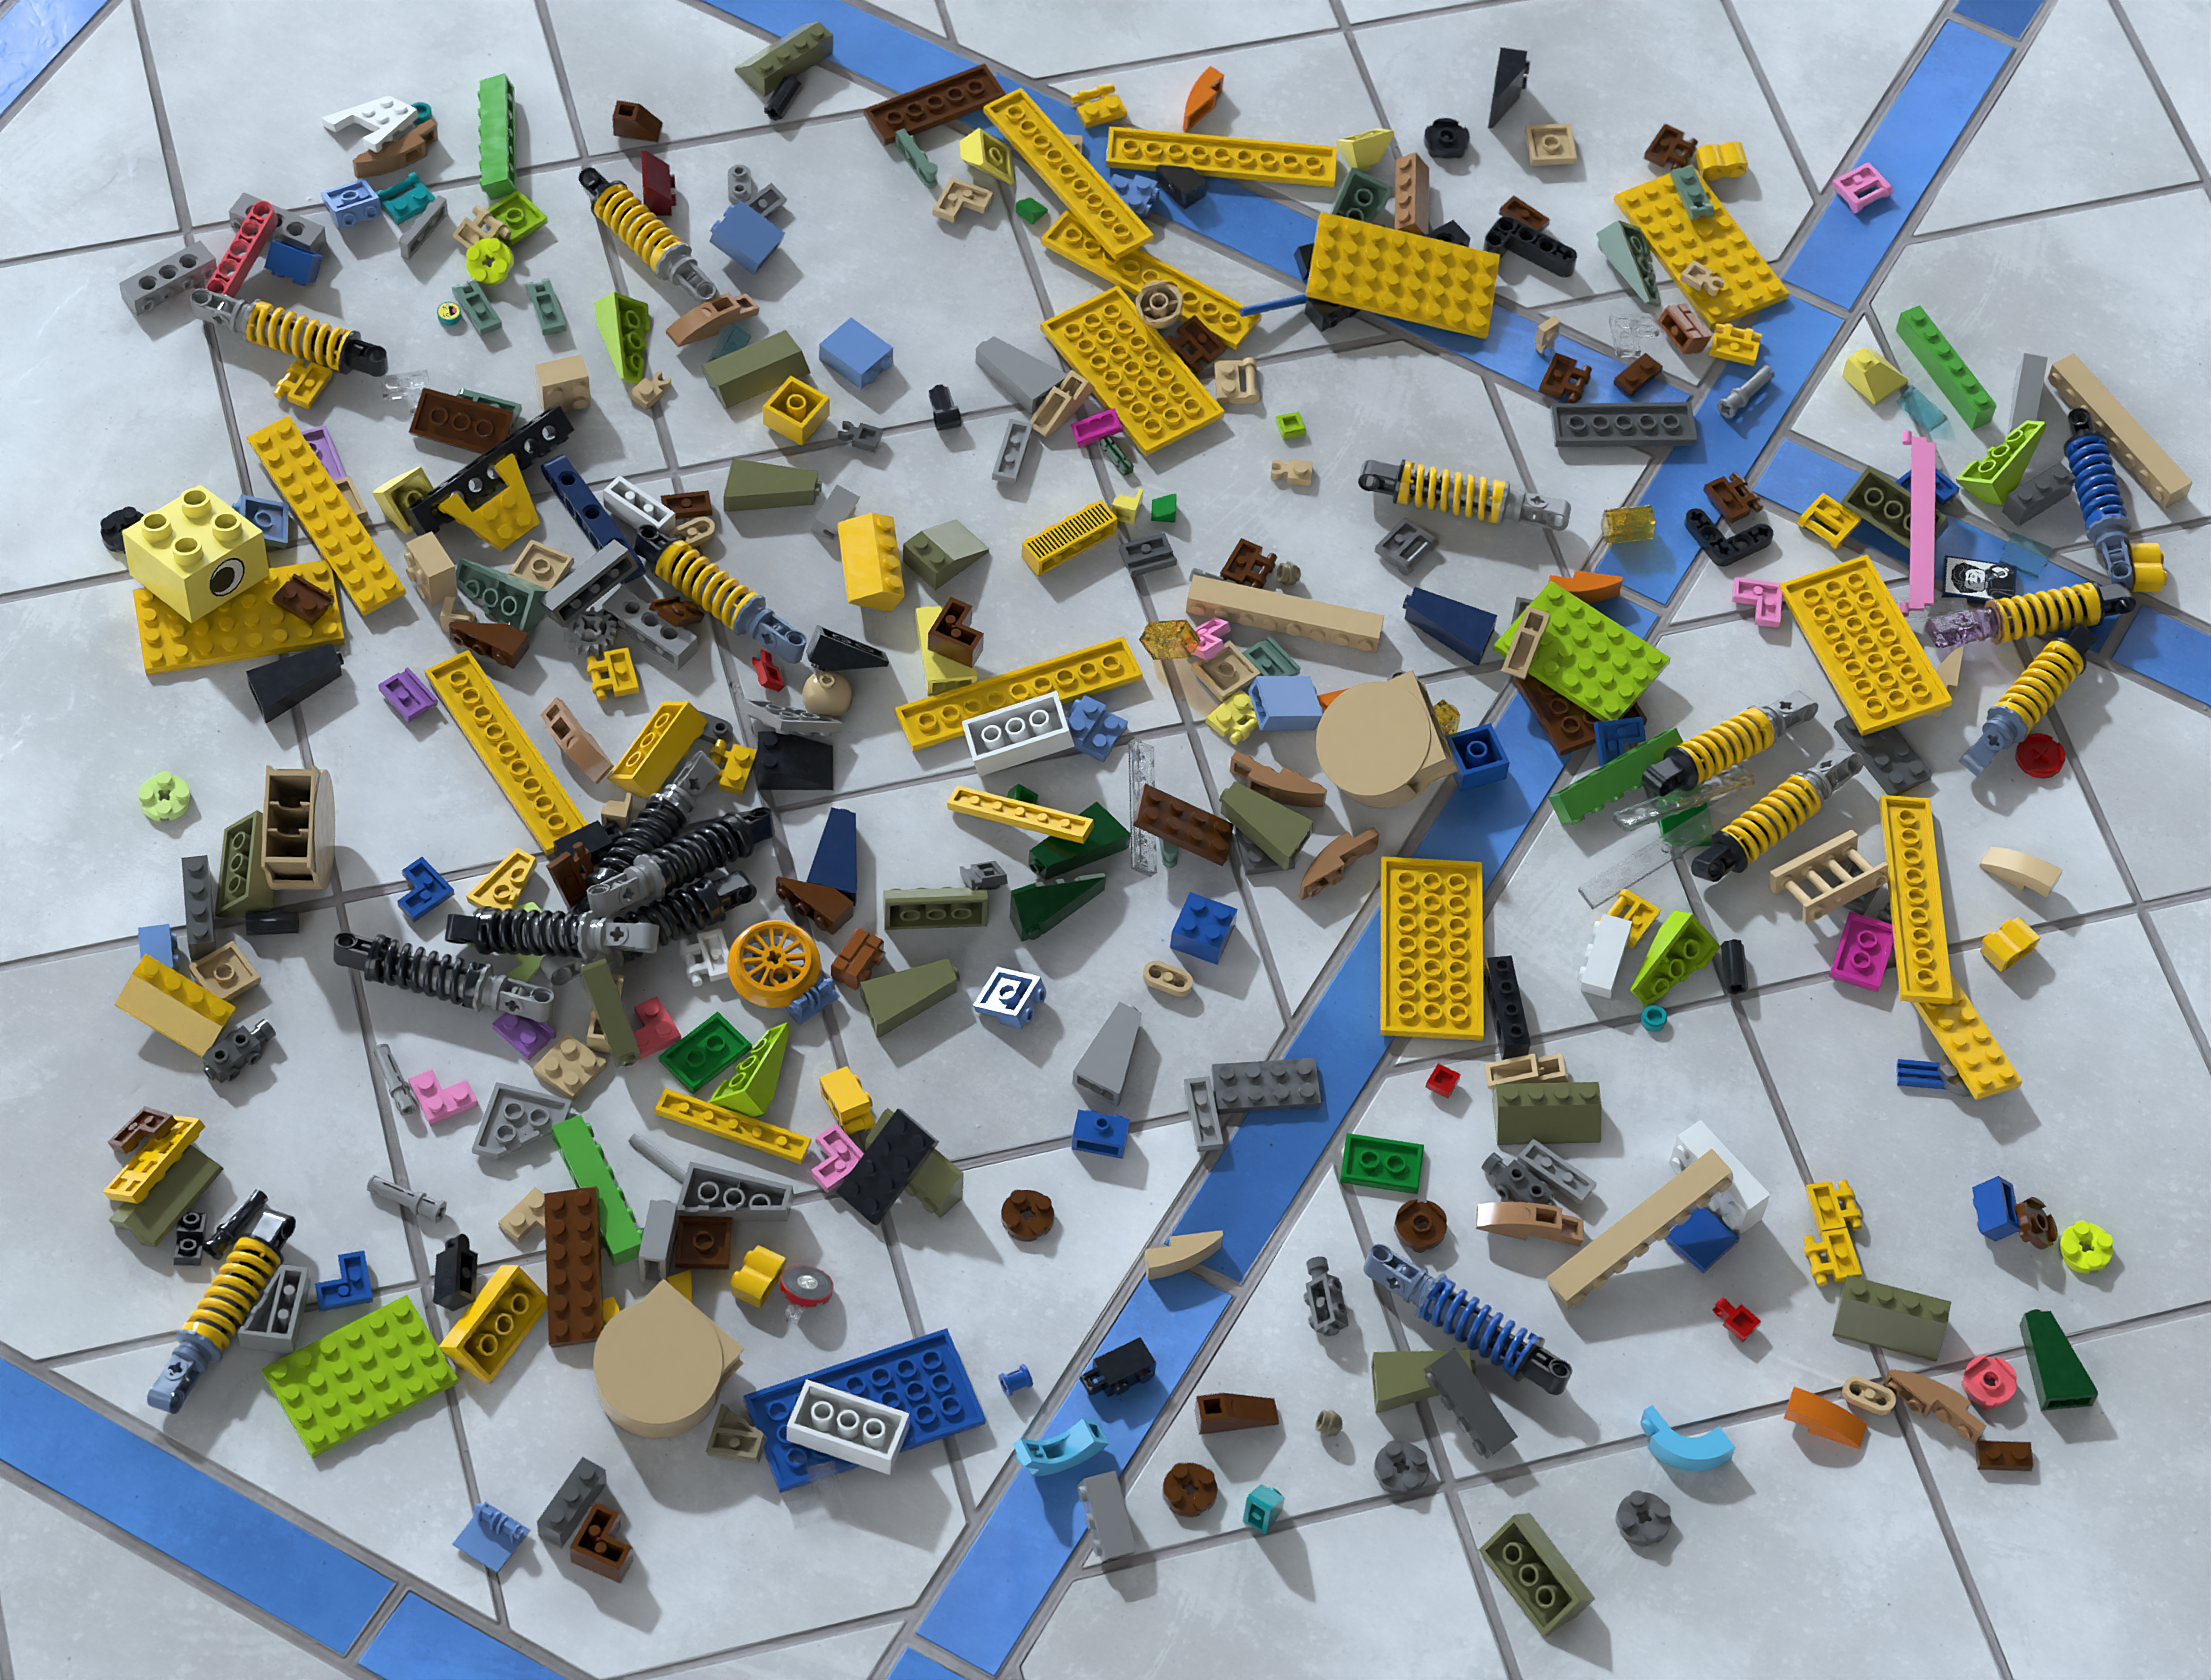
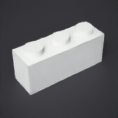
M620 475L603 490L604 508L637 530L639 526L648 524L656 527L658 531L669 537L671 530L675 528V512Z
M1602 914L1600 922L1595 921L1592 936H1595L1593 944H1588L1585 958L1588 959L1586 967H1581L1578 981L1581 982V991L1611 999L1631 935L1632 921L1607 914Z

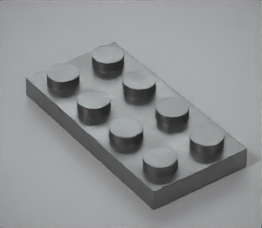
M1315 1058L1212 1064L1211 1070L1217 1114L1321 1107Z

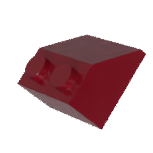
M641 150L643 204L649 208V212L654 213L656 216H672V206H676V192H671V188H675V174H670L669 164L648 151Z

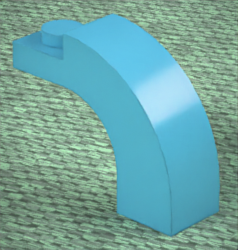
M1653 1405L1643 1411L1640 1421L1641 1427L1647 1436H1651L1647 1448L1654 1456L1667 1465L1685 1471H1705L1716 1468L1732 1459L1736 1447L1720 1426L1701 1437H1685L1673 1431Z
M1082 1419L1069 1430L1054 1438L1043 1441L1020 1438L1013 1446L1017 1452L1018 1461L1025 1468L1029 1469L1032 1476H1045L1061 1472L1086 1461L1110 1443L1098 1421Z

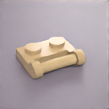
M1255 358L1214 360L1215 390L1218 404H1243L1259 401V391L1256 390L1255 370L1257 362ZM1239 372H1246V392H1240Z

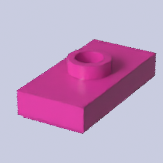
M1115 408L1070 424L1078 447L1101 440L1107 435L1112 436L1123 432Z

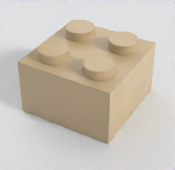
M581 354L535 365L537 396L542 411L553 406H560L564 412L591 406L589 375Z
M431 531L406 542V554H404L408 564L406 573L410 581H415L418 585L417 589L422 599H427L430 605L434 606L443 602L445 596L454 597L458 595L455 565Z

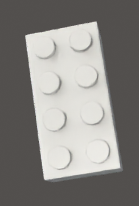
M1057 691L962 721L979 777L1074 747Z
M1700 1120L1677 1136L1669 1162L1673 1170L1680 1174L1710 1149H1713L1732 1170L1734 1180L1725 1192H1718L1712 1196V1200L1707 1206L1712 1211H1716L1723 1219L1724 1224L1739 1236L1762 1220L1770 1193Z
M806 1379L787 1424V1441L890 1475L909 1429V1413Z

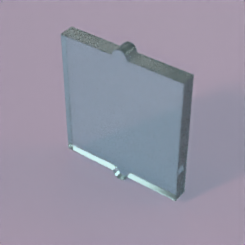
M2013 532L2008 543L2003 547L2004 552L1999 563L2017 566V571L2038 579L2043 567L2048 564L2047 558L2052 547Z

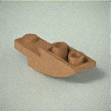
M429 119L425 123L418 125L416 129L408 134L401 136L397 141L384 142L379 152L369 149L359 154L353 160L354 175L357 178L383 175L405 168L426 157V147L438 140L437 124L432 119Z
M729 293L706 301L683 315L666 329V334L677 347L685 346L718 335L719 327L758 315L760 307L747 293L734 298Z
M556 697L540 715L547 724L545 728L572 761L594 783L598 784L614 765L594 737L585 732L564 701Z
M1238 751L1231 757L1229 771L1246 780L1247 788L1273 801H1279L1286 805L1299 807L1324 806L1327 789L1323 788L1319 783L1312 782L1302 777L1300 773L1291 771L1286 767L1280 773H1277L1273 768L1264 766L1249 755Z
M1372 827L1353 838L1347 831L1328 844L1317 855L1306 871L1301 883L1299 898L1304 900L1309 896L1314 897L1323 888L1340 882L1343 878L1345 866L1352 865L1359 857L1370 855L1377 849L1379 832Z
M1497 1202L1479 1204L1477 1206L1476 1229L1521 1240H1527L1529 1235L1579 1247L1583 1242L1584 1219L1563 1215L1561 1207L1525 1202Z
M1891 1369L1888 1372L1883 1385L1890 1389L1896 1397L1906 1402L1912 1411L1920 1413L1925 1418L1931 1411L1934 1412L1940 1421L1948 1423L1957 1430L1963 1439L1969 1440L1974 1445L1982 1437L1986 1425L1968 1412L1971 1401L1960 1393L1940 1382L1919 1374Z

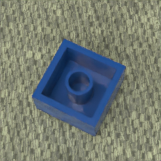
M1491 723L1445 736L1458 770L1452 773L1460 792L1507 778L1510 762Z
M1190 892L1172 930L1170 948L1218 965L1235 927L1238 909Z

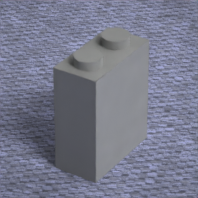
M650 1200L638 1256L640 1282L658 1284L662 1279L667 1281L678 1229L676 1203L668 1200Z

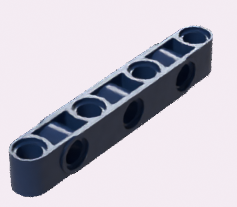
M562 454L541 464L540 467L544 478L597 552L613 540H616L630 551L639 568L620 583L624 585L645 575L642 561L567 457Z

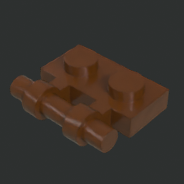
M1664 123L1645 151L1643 159L1663 168L1669 162L1673 165L1670 171L1683 168L1687 165V159L1695 153L1698 141L1694 138H1691L1689 142L1683 140L1685 132ZM1676 149L1681 151L1680 155L1674 153Z
M1196 315L1178 327L1176 332L1181 338L1177 340L1170 334L1165 339L1171 346L1170 348L1185 361L1184 364L1196 374L1203 370L1202 365L1198 362L1202 359L1209 365L1226 350V347ZM1186 344L1195 351L1193 355L1185 349L1184 346Z
M1555 352L1538 392L1560 400L1563 393L1569 395L1568 403H1577L1584 394V386L1591 379L1590 373L1592 368L1588 365L1583 366L1582 369L1576 368V359ZM1570 378L1576 379L1575 385L1569 383Z
M1736 472L1729 476L1731 482L1725 476H1722L1704 485L1703 491L1729 524L1749 516L1751 512L1750 507L1756 513L1764 508L1760 502V497L1755 492L1752 493L1748 488V482L1743 477L1740 478Z
M1241 538L1221 570L1220 577H1223L1225 581L1227 579L1235 581L1239 585H1243L1245 581L1251 583L1250 587L1262 589L1266 583L1268 573H1272L1278 557L1274 553H1269L1267 557L1262 556L1263 547ZM1255 565L1260 567L1258 573L1252 571Z
M577 842L573 845L576 852L574 857L570 853L565 852L546 865L565 905L569 908L577 905L585 897L588 889L585 879L597 868L593 866L590 860L592 856L582 842ZM581 866H583L584 869L583 875H581L578 869Z

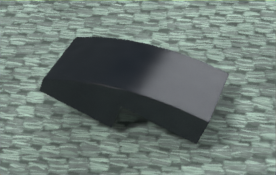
M186 1212L179 1220L173 1255L174 1265L201 1266L207 1213Z

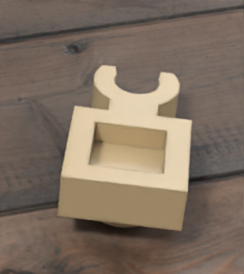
M1694 260L1684 270L1680 281L1698 291L1704 287L1712 296L1717 295V287L1722 289L1725 282L1720 277H1712V270Z
M1555 315L1537 327L1535 337L1537 344L1535 349L1541 355L1545 353L1547 347L1550 349L1554 347V341L1559 336L1561 320Z
M658 371L654 374L651 382L645 378L629 391V398L645 410H648L663 397V391L671 387V378L660 381L663 378L662 371Z
M1289 459V464H1285L1281 460H1272V468L1278 469V471L1271 470V479L1287 478V484L1310 486L1313 462Z

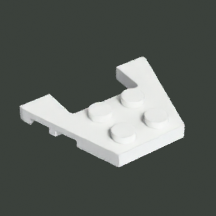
M386 96L321 119L323 126L334 132L352 123H357L374 131L362 139L365 147L379 152L382 149V144L392 141V135L397 130L403 131L418 118L416 108Z

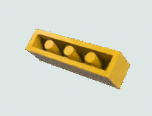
M1102 500L1088 504L1083 510L1068 515L1063 521L1048 526L1043 532L1035 536L1028 537L1022 543L1021 558L1039 577L1116 534L1118 518Z

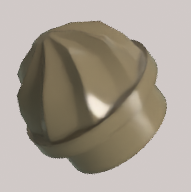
M1289 561L1280 563L1277 569V581L1282 582L1285 586L1296 584L1301 577L1299 567Z
M1322 1410L1316 1420V1431L1321 1432V1435L1325 1437L1336 1436L1343 1428L1342 1418L1333 1410Z

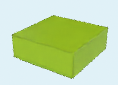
M1299 412L1276 416V424L1282 439L1305 435L1306 429Z

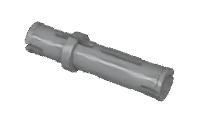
M386 1043L377 1045L373 1053L389 1084V1093L392 1098H395L401 1115H410L417 1109L409 1092L410 1086L408 1082L404 1081L389 1045Z

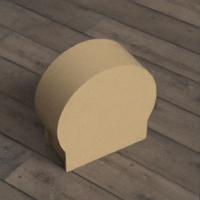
M1413 670L1386 682H1366L1347 689L1332 701L1319 722L1316 734V751L1323 771L1348 797L1362 805L1373 808H1391L1405 804L1419 796L1431 782L1458 771L1425 683L1415 676Z
M266 765L261 868L265 871L268 885L272 890H326L332 874L335 850V801L331 776L328 770L318 769L316 766H312V769H273L271 765Z
M662 1279L641 1302L630 1305L617 1313L602 1330L593 1356L594 1382L597 1397L606 1414L618 1426L632 1434L652 1439L678 1436L695 1428L710 1414L719 1398L721 1387L744 1364L740 1360V1354L744 1351V1348L666 1280Z

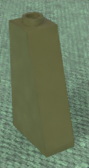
M732 458L723 496L724 511L814 505L816 495L820 496L822 482L818 481V471Z
M1235 781L1229 789L1225 788L1220 796L1219 801L1222 802L1220 813L1281 868L1288 871L1312 835L1314 821Z
M604 958L580 967L585 990L616 1068L635 1064L638 1059H641L640 1049L606 959Z
M949 958L860 982V996L876 1038L882 1037L956 993L957 982L960 981L957 967H952Z
M1450 1350L1373 1352L1371 1372L1375 1413H1381L1441 1395L1437 1388L1434 1389L1428 1384L1425 1379L1426 1373L1423 1369ZM1457 1350L1473 1374L1476 1375V1362L1471 1360L1470 1350Z

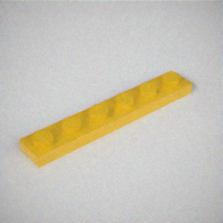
M957 785L946 802L948 810L1084 844L1094 828L1093 819L959 785Z
M664 1088L655 1107L656 1115L802 1165L811 1145V1138L667 1088Z

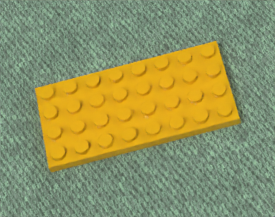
M1696 169L1695 172L1708 201L1713 205V217L1705 218V216H1702L1698 220L1690 221L1670 177V173L1615 194L1613 201L1631 225L1641 228L1649 249L1709 330L1715 328L1716 323L1723 325L1788 299L1789 291ZM1693 260L1712 270V277H1720L1725 281L1722 289L1717 287L1718 293L1716 296L1710 295L1704 287L1698 291L1680 281L1681 274Z
M1320 212L1306 296L1486 339L1489 333L1500 255Z
M1119 285L1040 323V330L1072 369L1095 387L1092 393L1106 410L1116 409L1122 429L1145 457L1224 417L1225 411L1170 348L1157 330L1142 322L1137 313L1136 305Z
M1868 554L1779 584L1782 597L1861 736L1952 706L1953 700Z
M327 560L270 568L269 576L193 623L185 619L147 588L133 589L146 675L308 650L328 643H332L333 646L345 644L331 566ZM293 574L300 576L334 596L335 602L328 606V610L313 626L273 603L272 597L287 581L292 579Z
M1381 857L1380 1035L1483 1041L1482 862Z

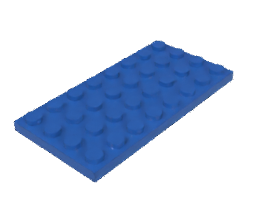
M947 1328L743 1395V1401L753 1426L764 1433L767 1438L763 1452L780 1493L862 1466L787 1441V1424L806 1379L909 1413V1429L899 1453L985 1425L986 1423L984 1414Z

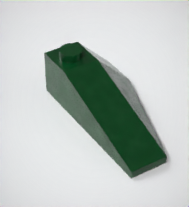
M1105 873L1078 876L1072 882L1056 879L1054 884L1045 886L1043 882H1036L1011 890L1009 918L1021 942L1039 938L1103 892L1106 883Z

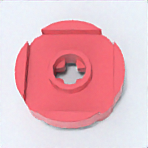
M1979 1356L1973 1359L1965 1369L1961 1382L1965 1393L1973 1402L1985 1410H1992L1993 1408L2006 1405L2016 1392L2017 1376L2015 1370L2002 1358L1996 1357L1993 1359L1986 1358L1987 1356ZM1986 1377L1989 1380L1995 1379L1994 1386L1985 1384L1984 1378Z

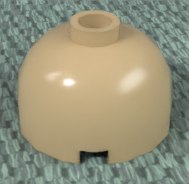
M1163 280L1152 281L1141 288L1142 291L1136 297V310L1142 322L1155 329H1164L1174 325L1180 318L1183 310L1182 295L1178 288L1167 284Z
M829 669L812 674L806 680L802 692L805 709L808 713L818 716L820 714L831 717L843 716L849 710L852 703L851 686L846 677L837 671Z

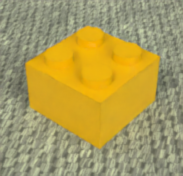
M792 376L783 383L763 406V424L801 446L806 443L830 416V397Z

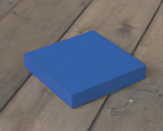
M1706 1207L1702 1209L1697 1208L1693 1211L1691 1217L1684 1224H1677L1665 1238L1670 1245L1703 1274L1736 1245L1740 1239L1738 1235Z

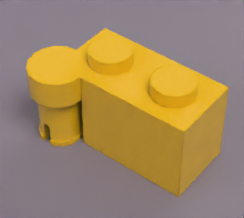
M848 1066L819 1077L821 1095L839 1122L840 1128L847 1136L861 1130L866 1132L873 1129L875 1121L870 1111V1107L873 1106L872 1099L868 1092H863L861 1089L862 1085L857 1074L853 1075Z

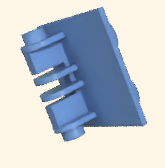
M793 971L792 979H795L799 973ZM819 975L816 985L809 988V992H803L802 997L797 1000L793 999L789 1006L783 1008L801 1025L840 998V995L833 989L835 983L831 978L825 979ZM786 976L785 978H783L782 980H780L778 983H784V982H786L787 979H788V977Z
M487 1502L484 1504L477 1503L473 1510L476 1514L452 1545L498 1573L528 1535L530 1529Z

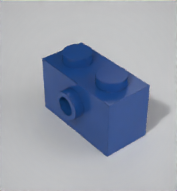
M283 240L271 241L264 268L271 270V274L276 277L285 278L287 276L292 278L293 283L306 286L307 283L316 282L323 256Z
M1078 1110L1071 1149L1123 1159L1130 1119L1123 1118L1120 1115L1100 1114L1094 1110Z
M1997 1176L1972 1187L1974 1195L1973 1205L1978 1216L1977 1227L1982 1235L1996 1242L2019 1232L2021 1227L2014 1211V1206L2017 1203L2012 1183Z

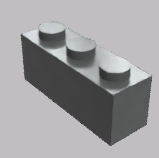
M2059 462L2009 493L2002 512L2019 527L2069 496L2076 477Z
M582 1457L537 1520L538 1536L562 1549L606 1486V1469Z

